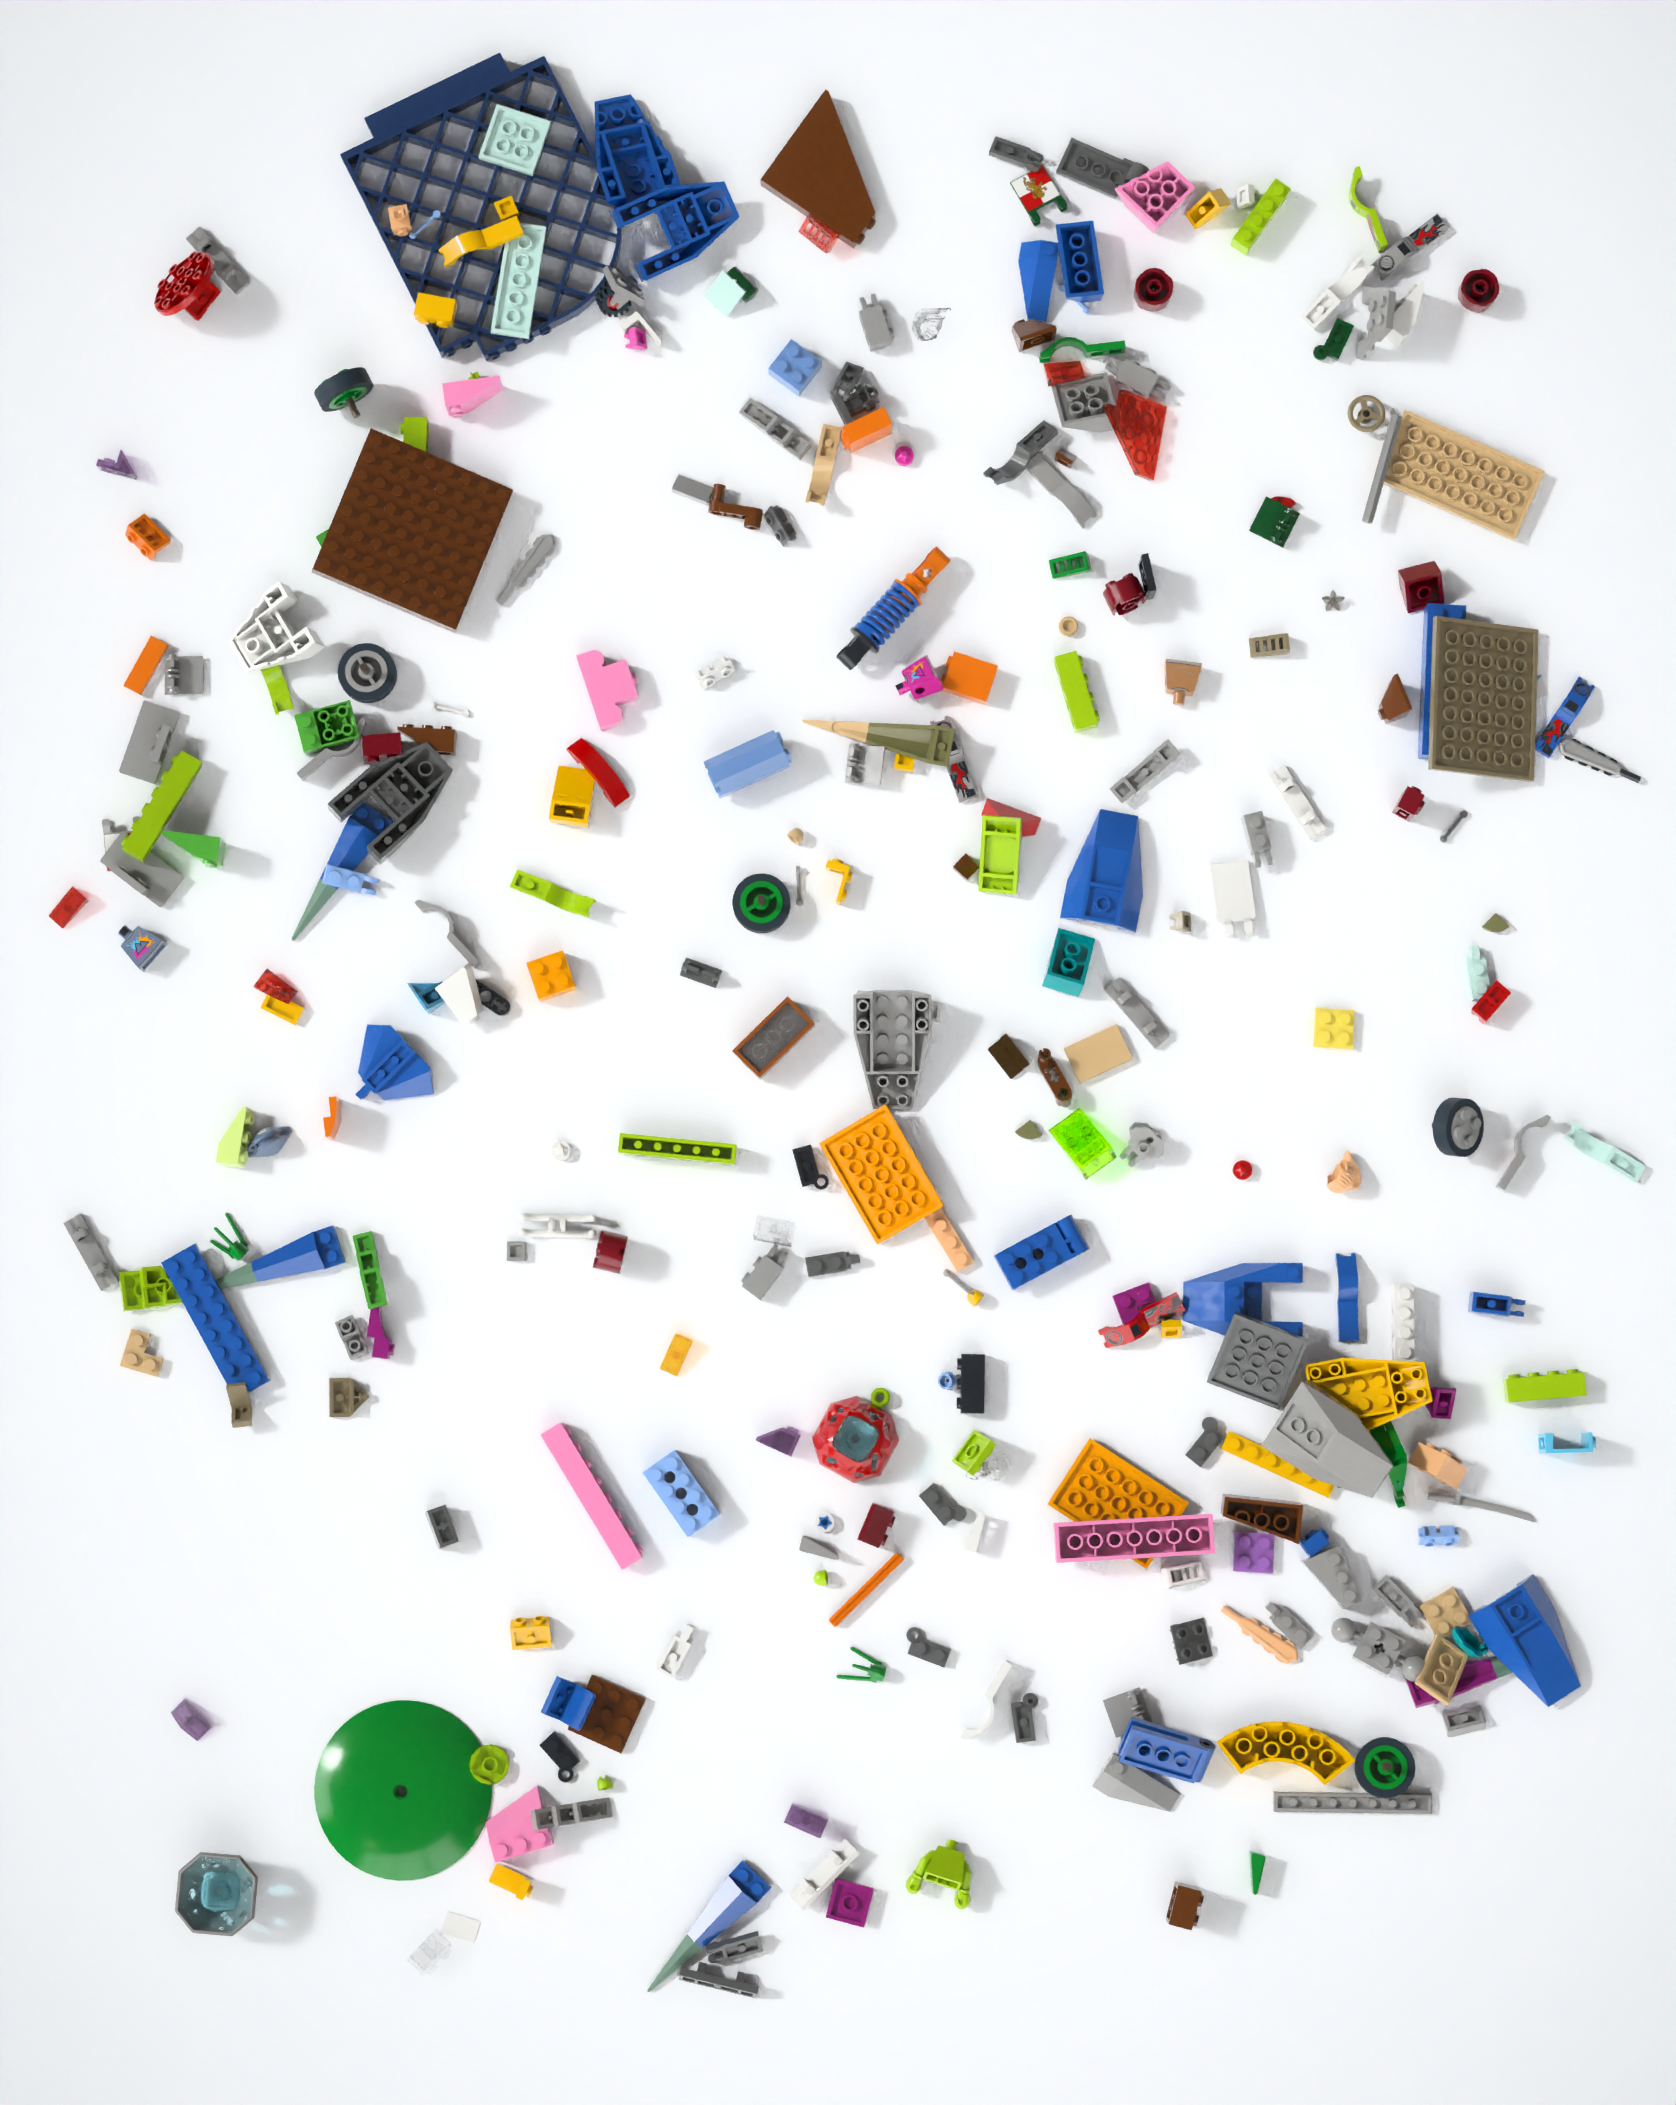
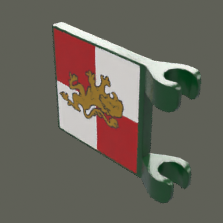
M1043 165L1040 166L1039 171H1030L1010 182L1012 189L1034 226L1041 223V218L1036 211L1054 201L1060 212L1067 210L1066 201L1059 193Z

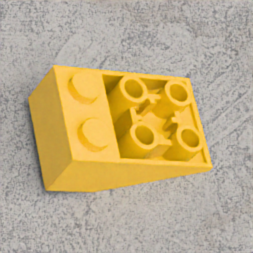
M558 765L549 813L551 823L589 828L595 780L586 769Z

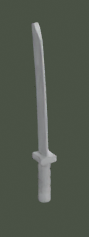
M1428 1492L1427 1499L1432 1501L1451 1502L1458 1506L1461 1504L1499 1512L1530 1522L1536 1521L1527 1512L1482 1500L1461 1497L1458 1494L1451 1496Z

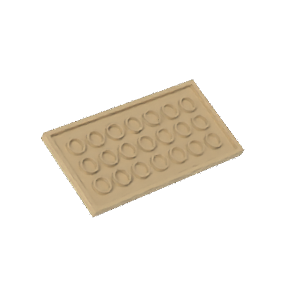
M1405 410L1402 415L1384 484L1514 541L1545 471Z

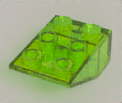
M1080 1108L1048 1130L1085 1180L1117 1158L1112 1146Z

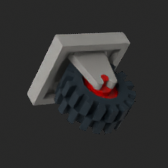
M606 265L602 271L608 284H601L602 289L598 288V293L595 295L601 312L605 316L608 315V317H612V314L614 317H618L619 313L621 316L624 315V310L626 312L629 311L628 307H631V302L642 306L646 300L642 294L643 291L637 284L638 281L631 275H624L619 268H612Z

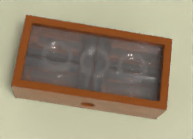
M787 996L732 1050V1053L761 1080L815 1027V1023Z

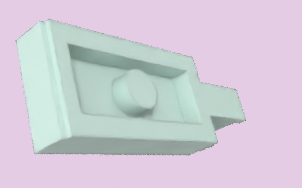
M1479 945L1469 947L1470 956L1466 957L1471 1000H1479L1490 988L1485 956L1480 955Z

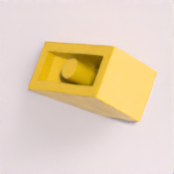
M1222 188L1212 190L1189 209L1185 215L1194 229H1198L1220 215L1232 203Z

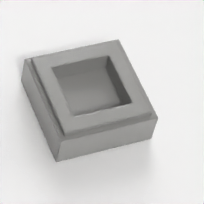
M507 1241L506 1261H526L527 1242Z

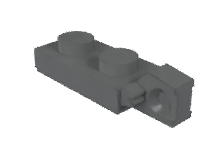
M849 1251L805 1258L808 1277L844 1272L851 1269V1264L861 1262L860 1255L849 1256Z

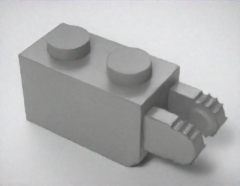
M1258 811L1243 815L1241 821L1250 855H1253L1256 868H1261L1259 853L1265 852L1268 865H1273L1270 852L1272 847L1263 812Z

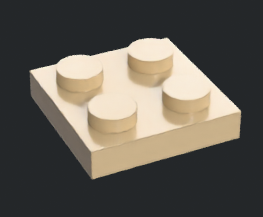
M1453 1587L1448 1588L1418 1606L1435 1635L1440 1634L1444 1638L1452 1634L1451 1631L1455 1626L1463 1627L1471 1623L1468 1617L1469 1613Z

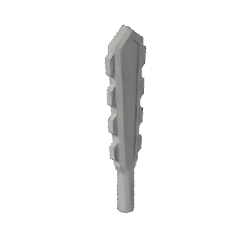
M553 534L541 535L535 539L533 548L526 552V558L517 565L518 570L513 571L510 575L509 586L497 600V603L503 606L515 590L527 584L528 577H533L536 573V568L541 567L545 563V558L552 555L556 546Z

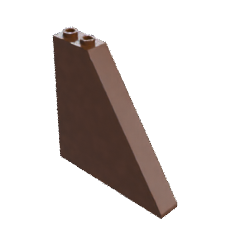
M825 89L762 176L760 183L763 188L854 249L857 244L860 245L865 239V232L868 229L871 230L875 225L876 212L830 93Z

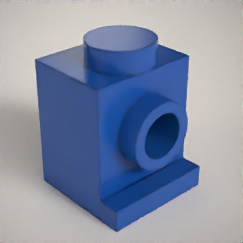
M1323 1528L1316 1532L1313 1529L1304 1536L1305 1540L1301 1538L1299 1540V1545L1308 1557H1312L1329 1544L1327 1540L1329 1535Z

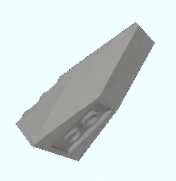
M1311 1380L1301 1382L1261 1445L1316 1480L1370 1498L1374 1497L1394 1466L1358 1415Z

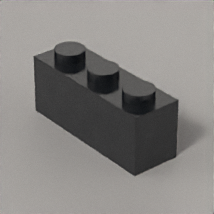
M961 1354V1358H957V1370H961V1378H957V1390H960V1397H957L956 1409H960V1413L984 1414L985 1354Z

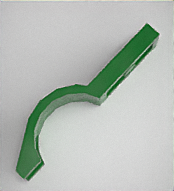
M1065 337L1057 340L1042 351L1039 363L1050 362L1054 352L1066 346L1078 348L1086 358L1125 353V340L1086 345L1084 341L1077 338Z

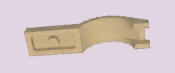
M823 424L805 503L815 502L820 503V506L825 505L842 427Z

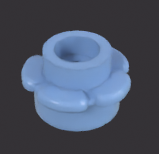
M951 1371L941 1373L938 1378V1384L943 1389L952 1390L957 1383V1379Z

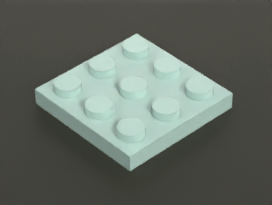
M497 104L478 156L479 159L533 176L551 126V121Z

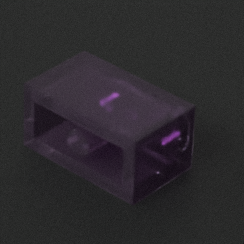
M793 1802L784 1820V1823L817 1838H821L828 1822V1818Z

